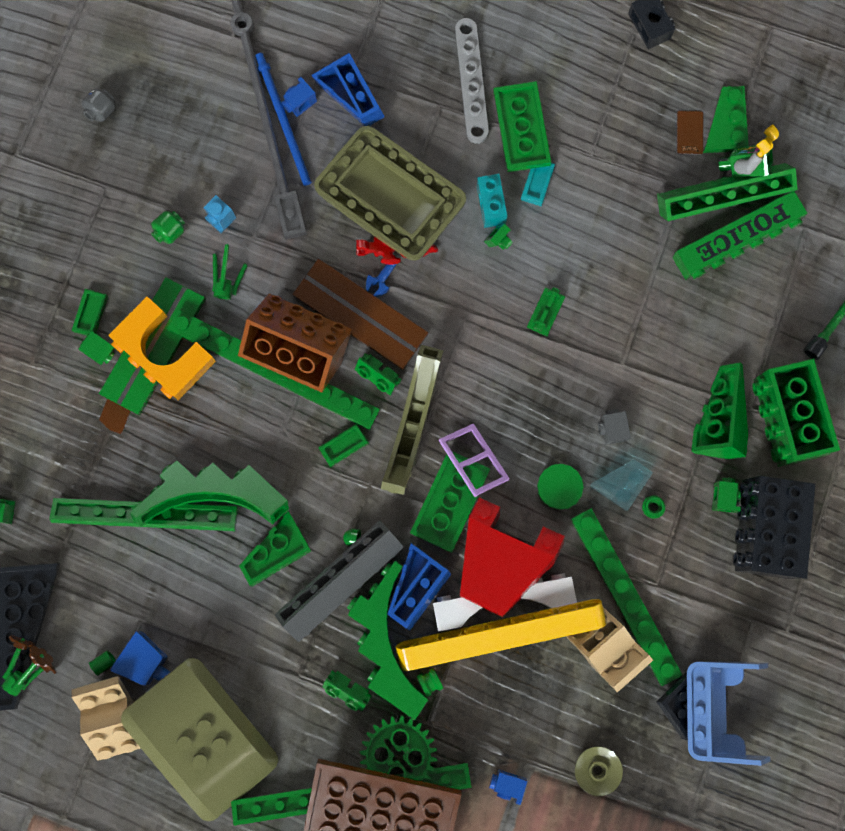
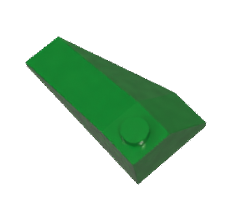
M740 362L720 366L710 389L712 395L708 404L703 406L702 412L704 414L700 424H696L694 428L691 452L721 459L746 457L748 425L743 364Z

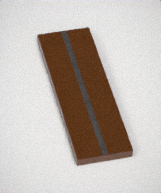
M320 259L315 262L293 293L295 298L325 318L342 323L352 329L351 336L401 370H404L428 336L427 331Z

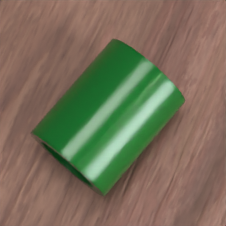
M107 650L90 661L89 665L92 671L99 676L111 668L116 659Z

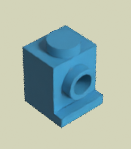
M217 195L203 207L207 213L205 219L220 233L236 219L233 210Z

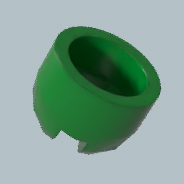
M347 530L343 535L344 543L349 547L361 537V530Z

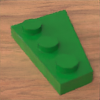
M744 86L722 87L720 90L703 153L733 152L734 149L749 146Z
M289 511L286 512L278 525L270 530L269 535L261 544L257 545L239 565L249 586L253 587L312 551Z

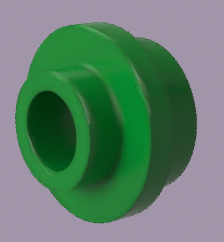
M649 496L642 503V511L649 518H659L665 512V503L659 496ZM651 503L657 505V510L655 512L651 511L649 508Z

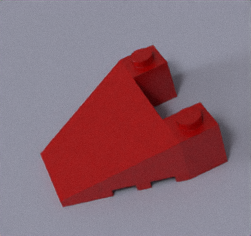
M479 497L468 521L460 597L503 617L539 581V578L555 564L564 545L565 536L543 526L534 546L526 544L494 529L500 517V506Z

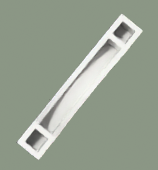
M565 573L552 575V580L546 582L539 578V581L521 598L541 603L549 608L577 603L572 577L566 578ZM450 595L437 597V602L433 603L438 631L462 627L474 613L483 607L461 597L452 600Z

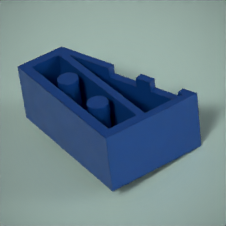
M350 53L311 75L326 93L363 126H370L385 117Z
M411 543L387 615L411 631L449 579L451 573Z

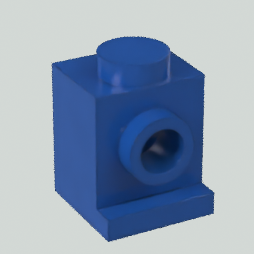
M302 77L298 79L299 84L297 86H292L286 91L284 101L281 102L288 113L293 112L296 117L317 102L315 92Z
M498 769L497 775L493 774L491 777L489 788L497 792L498 797L509 801L513 797L515 798V803L521 805L527 780L525 777Z

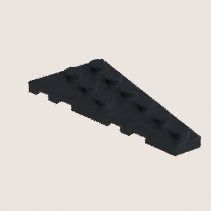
M60 563L0 568V711L18 709L23 692L22 690L18 696H13L2 688V684L5 682L2 676L7 671L16 647L13 646L14 642L10 641L9 636L24 638L35 643L36 646ZM30 647L27 650H21L12 673L16 670L24 673L29 668L32 661L29 657Z

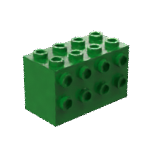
M814 359L768 369L753 380V392L755 396H758L760 402L758 406L759 414L765 420V435L767 440L771 442V457L774 463H777V467L824 457L840 451Z

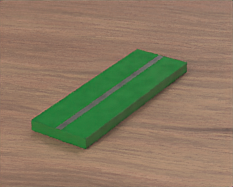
M165 277L152 301L168 317L150 334L145 348L149 361L156 365H169L184 339L167 329L177 309L196 318L206 300L204 296ZM123 351L99 394L140 416L159 382L156 381L153 384L143 375L146 370L141 366L136 368L127 360L130 355Z

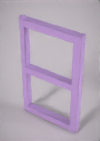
M474 423L438 440L474 497L509 480L508 475ZM472 431L484 452L459 463L446 442ZM488 456L501 478L475 489L463 468Z

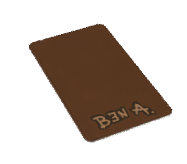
M677 112V153L703 154V112Z
M107 399L99 421L108 430L122 434L131 411Z

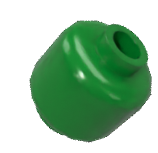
M164 211L152 221L151 227L153 232L151 234L159 243L163 241L167 244H172L184 233L183 226L185 222L175 211Z

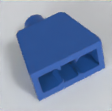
M142 631L134 633L110 669L112 672L144 686L149 685L153 679L160 681L170 673L169 670L163 667L168 656Z

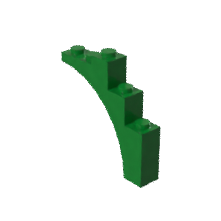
M175 461L173 464L166 466L159 475L163 484L156 486L146 499L136 503L130 514L134 522L141 527L155 516L171 508L194 502L216 501L245 507L259 514L273 525L289 510L287 499L250 465L245 469H240L231 480L214 463L202 468L195 478L180 462Z
M395 561L393 565L388 563L381 573L384 576L381 583L375 582L368 593L371 596L368 600L362 595L359 598L354 597L347 609L350 610L348 616L370 630L369 634L364 632L357 644L360 646L358 652L381 667L379 670L374 668L367 680L371 682L368 688L415 720L427 703L428 697L419 691L403 673L394 656L388 632L387 614L389 600L395 581L403 568L402 565Z

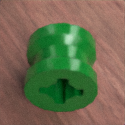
M434 667L429 669L428 673L424 675H417L418 681L427 697L431 696L435 690L440 691L444 689Z

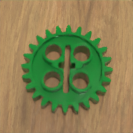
M392 716L391 724H387L382 719L383 727L379 728L374 724L373 727L376 732L374 734L366 733L370 741H362L367 750L360 751V754L366 756V759L360 761V764L367 765L368 768L366 769L386 774H390V770L398 766L404 771V778L418 781L424 778L430 781L431 778L427 771H435L430 766V762L437 761V758L431 757V753L437 751V748H430L429 746L434 741L433 738L426 739L425 737L429 730L419 731L421 723L414 727L412 726L413 719L411 718L406 724L404 723L403 716H401L399 723H396ZM399 731L407 735V742L402 746L396 745L393 741L394 734ZM385 738L392 743L398 752L401 750L405 752L403 759L413 770L412 774L408 773L400 761L394 762L392 760L394 753L385 744ZM384 747L387 749L388 758L386 761L380 762L375 758L377 748ZM414 750L422 754V761L418 765H413L408 760L410 752Z

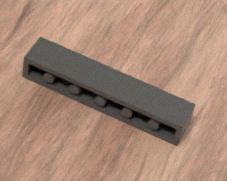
M379 520L275 614L282 627L294 639L300 642L404 547Z

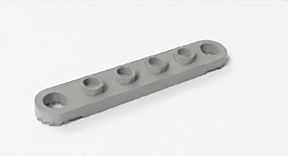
M463 18L457 22L455 34L466 135L470 142L480 144L487 139L489 130L477 25L472 19ZM467 25L471 27L472 32L463 34L460 29ZM474 127H480L483 130V135L476 137L471 131Z

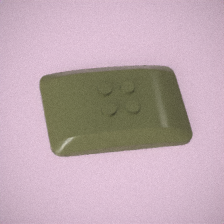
M371 126L359 128L316 178L314 183L316 192L322 198L380 241L410 260H418L425 255L466 203V195L460 188Z
M197 658L184 660L130 704L121 715V723L182 798L205 821H213L231 807L233 800H239L272 772L278 764V756L273 748L205 665Z

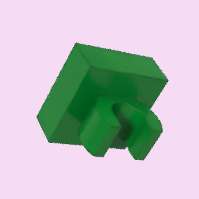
M505 223L497 225L483 242L489 248L498 245L502 250L508 249L513 243L506 236L511 229Z

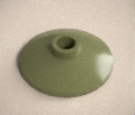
M600 746L588 748L579 755L575 763L576 780L579 786L591 795H608L616 790L622 780L623 768L621 761L608 748ZM601 766V773L594 774V767Z

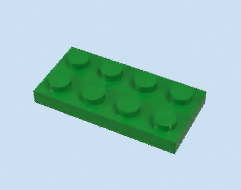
M537 81L493 88L507 172L551 166Z
M452 451L459 463L468 459ZM447 454L410 534L452 553L477 497L473 496ZM475 462L464 467L463 470L475 489L483 486L490 468Z

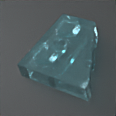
M632 460L594 481L590 487L625 511H628L653 472L637 461Z

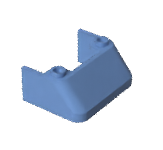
M694 662L688 667V751L694 759L759 766L770 762L769 756L746 755L744 740L736 734H727L726 686L740 684L744 679V669L768 668V663Z

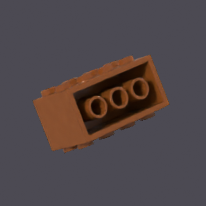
M268 294L246 320L238 356L323 392L342 364L352 329L342 323L327 319L321 314L306 310L300 305L283 300L279 296Z

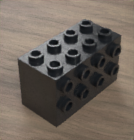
M767 476L744 479L740 485L742 499L741 506L739 507H741V511L737 512V518L740 520L739 529L735 533V541L737 543V551L733 555L735 571L784 579H807L815 484Z

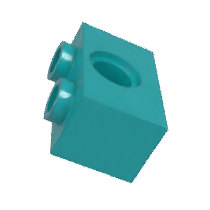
M500 174L477 177L476 187L484 228L506 224L507 211Z

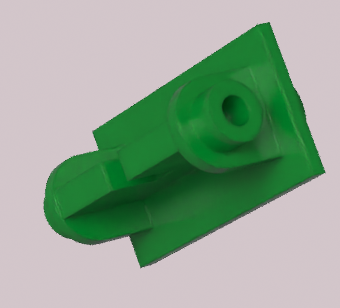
M554 287L551 290L548 288L544 289L527 328L548 336L565 299V296L560 294L559 289Z
M365 353L362 358L358 359L355 371L362 378L368 379L375 384L380 391L386 392L391 396L395 386L397 387L402 381L399 378L400 375L389 367L380 371L379 369L383 363L371 354L367 355Z
M332 670L322 686L326 689L325 692L333 698L338 697L345 701V705L351 710L362 712L372 696L368 693L369 690L356 682L349 689L347 686L351 679L339 671L335 672Z

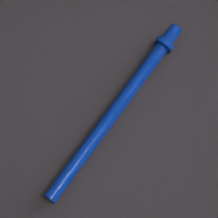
M258 53L255 55L258 63V72L263 76L304 186L310 185L312 182L271 76L270 64L266 62L263 53Z

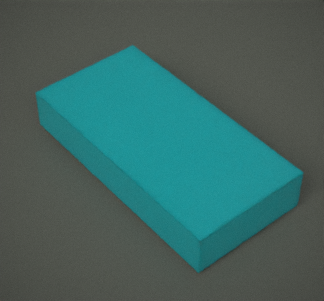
M551 163V166L530 169L521 196L522 201L542 207L555 167L554 163Z

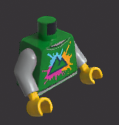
M772 124L763 132L767 137L762 139L757 145L734 149L730 157L720 158V172L732 170L733 178L769 175L774 165L772 142L779 137L778 129Z

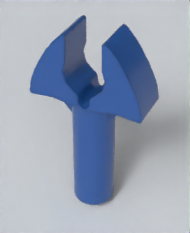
M386 264L377 277L368 275L366 291L369 292L373 285L379 283V289L375 292L374 296L377 298L386 294L389 291V287L385 285V281L397 264Z

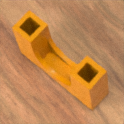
M146 297L108 336L114 340L111 345L120 353L125 351L130 355L127 360L136 368L141 366L146 370L143 374L153 384L157 381L163 386L160 389L161 392L169 399L174 396L179 400L216 360L195 342L178 361L170 365H156L150 362L145 349L147 339L168 316L150 298Z

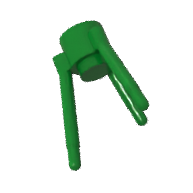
M225 244L220 279H218L217 254H213V296L225 300H231V296L237 294L238 286L247 268V264L244 263L234 285H231V280L226 279L229 244Z

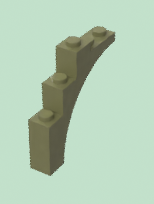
M421 345L418 352L402 419L381 485V489L387 490L390 493L404 495L409 478L411 477L428 410L433 398L443 350Z

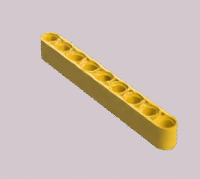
M591 599L403 641L396 645V651L401 669L403 671H410L592 631L606 626L607 623L602 601Z

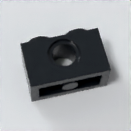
M637 0L631 3L628 14L648 50L672 38L675 31V23L671 17H668L662 0ZM650 18L656 19L657 22H652Z

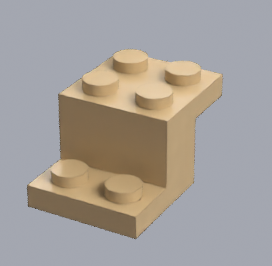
M603 607L606 626L566 637L582 653L601 677L618 693L653 660L634 641L626 628Z
M119 676L72 689V699L80 709V735L98 761L140 749V746L121 723L122 712L134 701Z

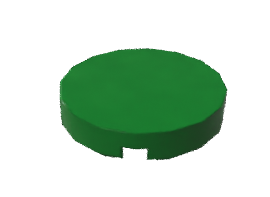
M555 464L545 469L540 475L537 484L538 495L542 502L548 507L558 510L568 509L575 505L581 498L584 488L578 471L565 464Z

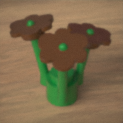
M9 636L10 641L14 642L13 646L16 647L7 671L2 676L5 679L2 688L7 693L18 696L43 671L46 673L52 671L54 674L57 672L51 664L54 661L53 657L47 654L45 649H39L35 646V643L24 638ZM30 647L29 657L33 663L24 673L17 670L12 673L21 650H27ZM37 666H39V668H38L32 675H30V673H31Z

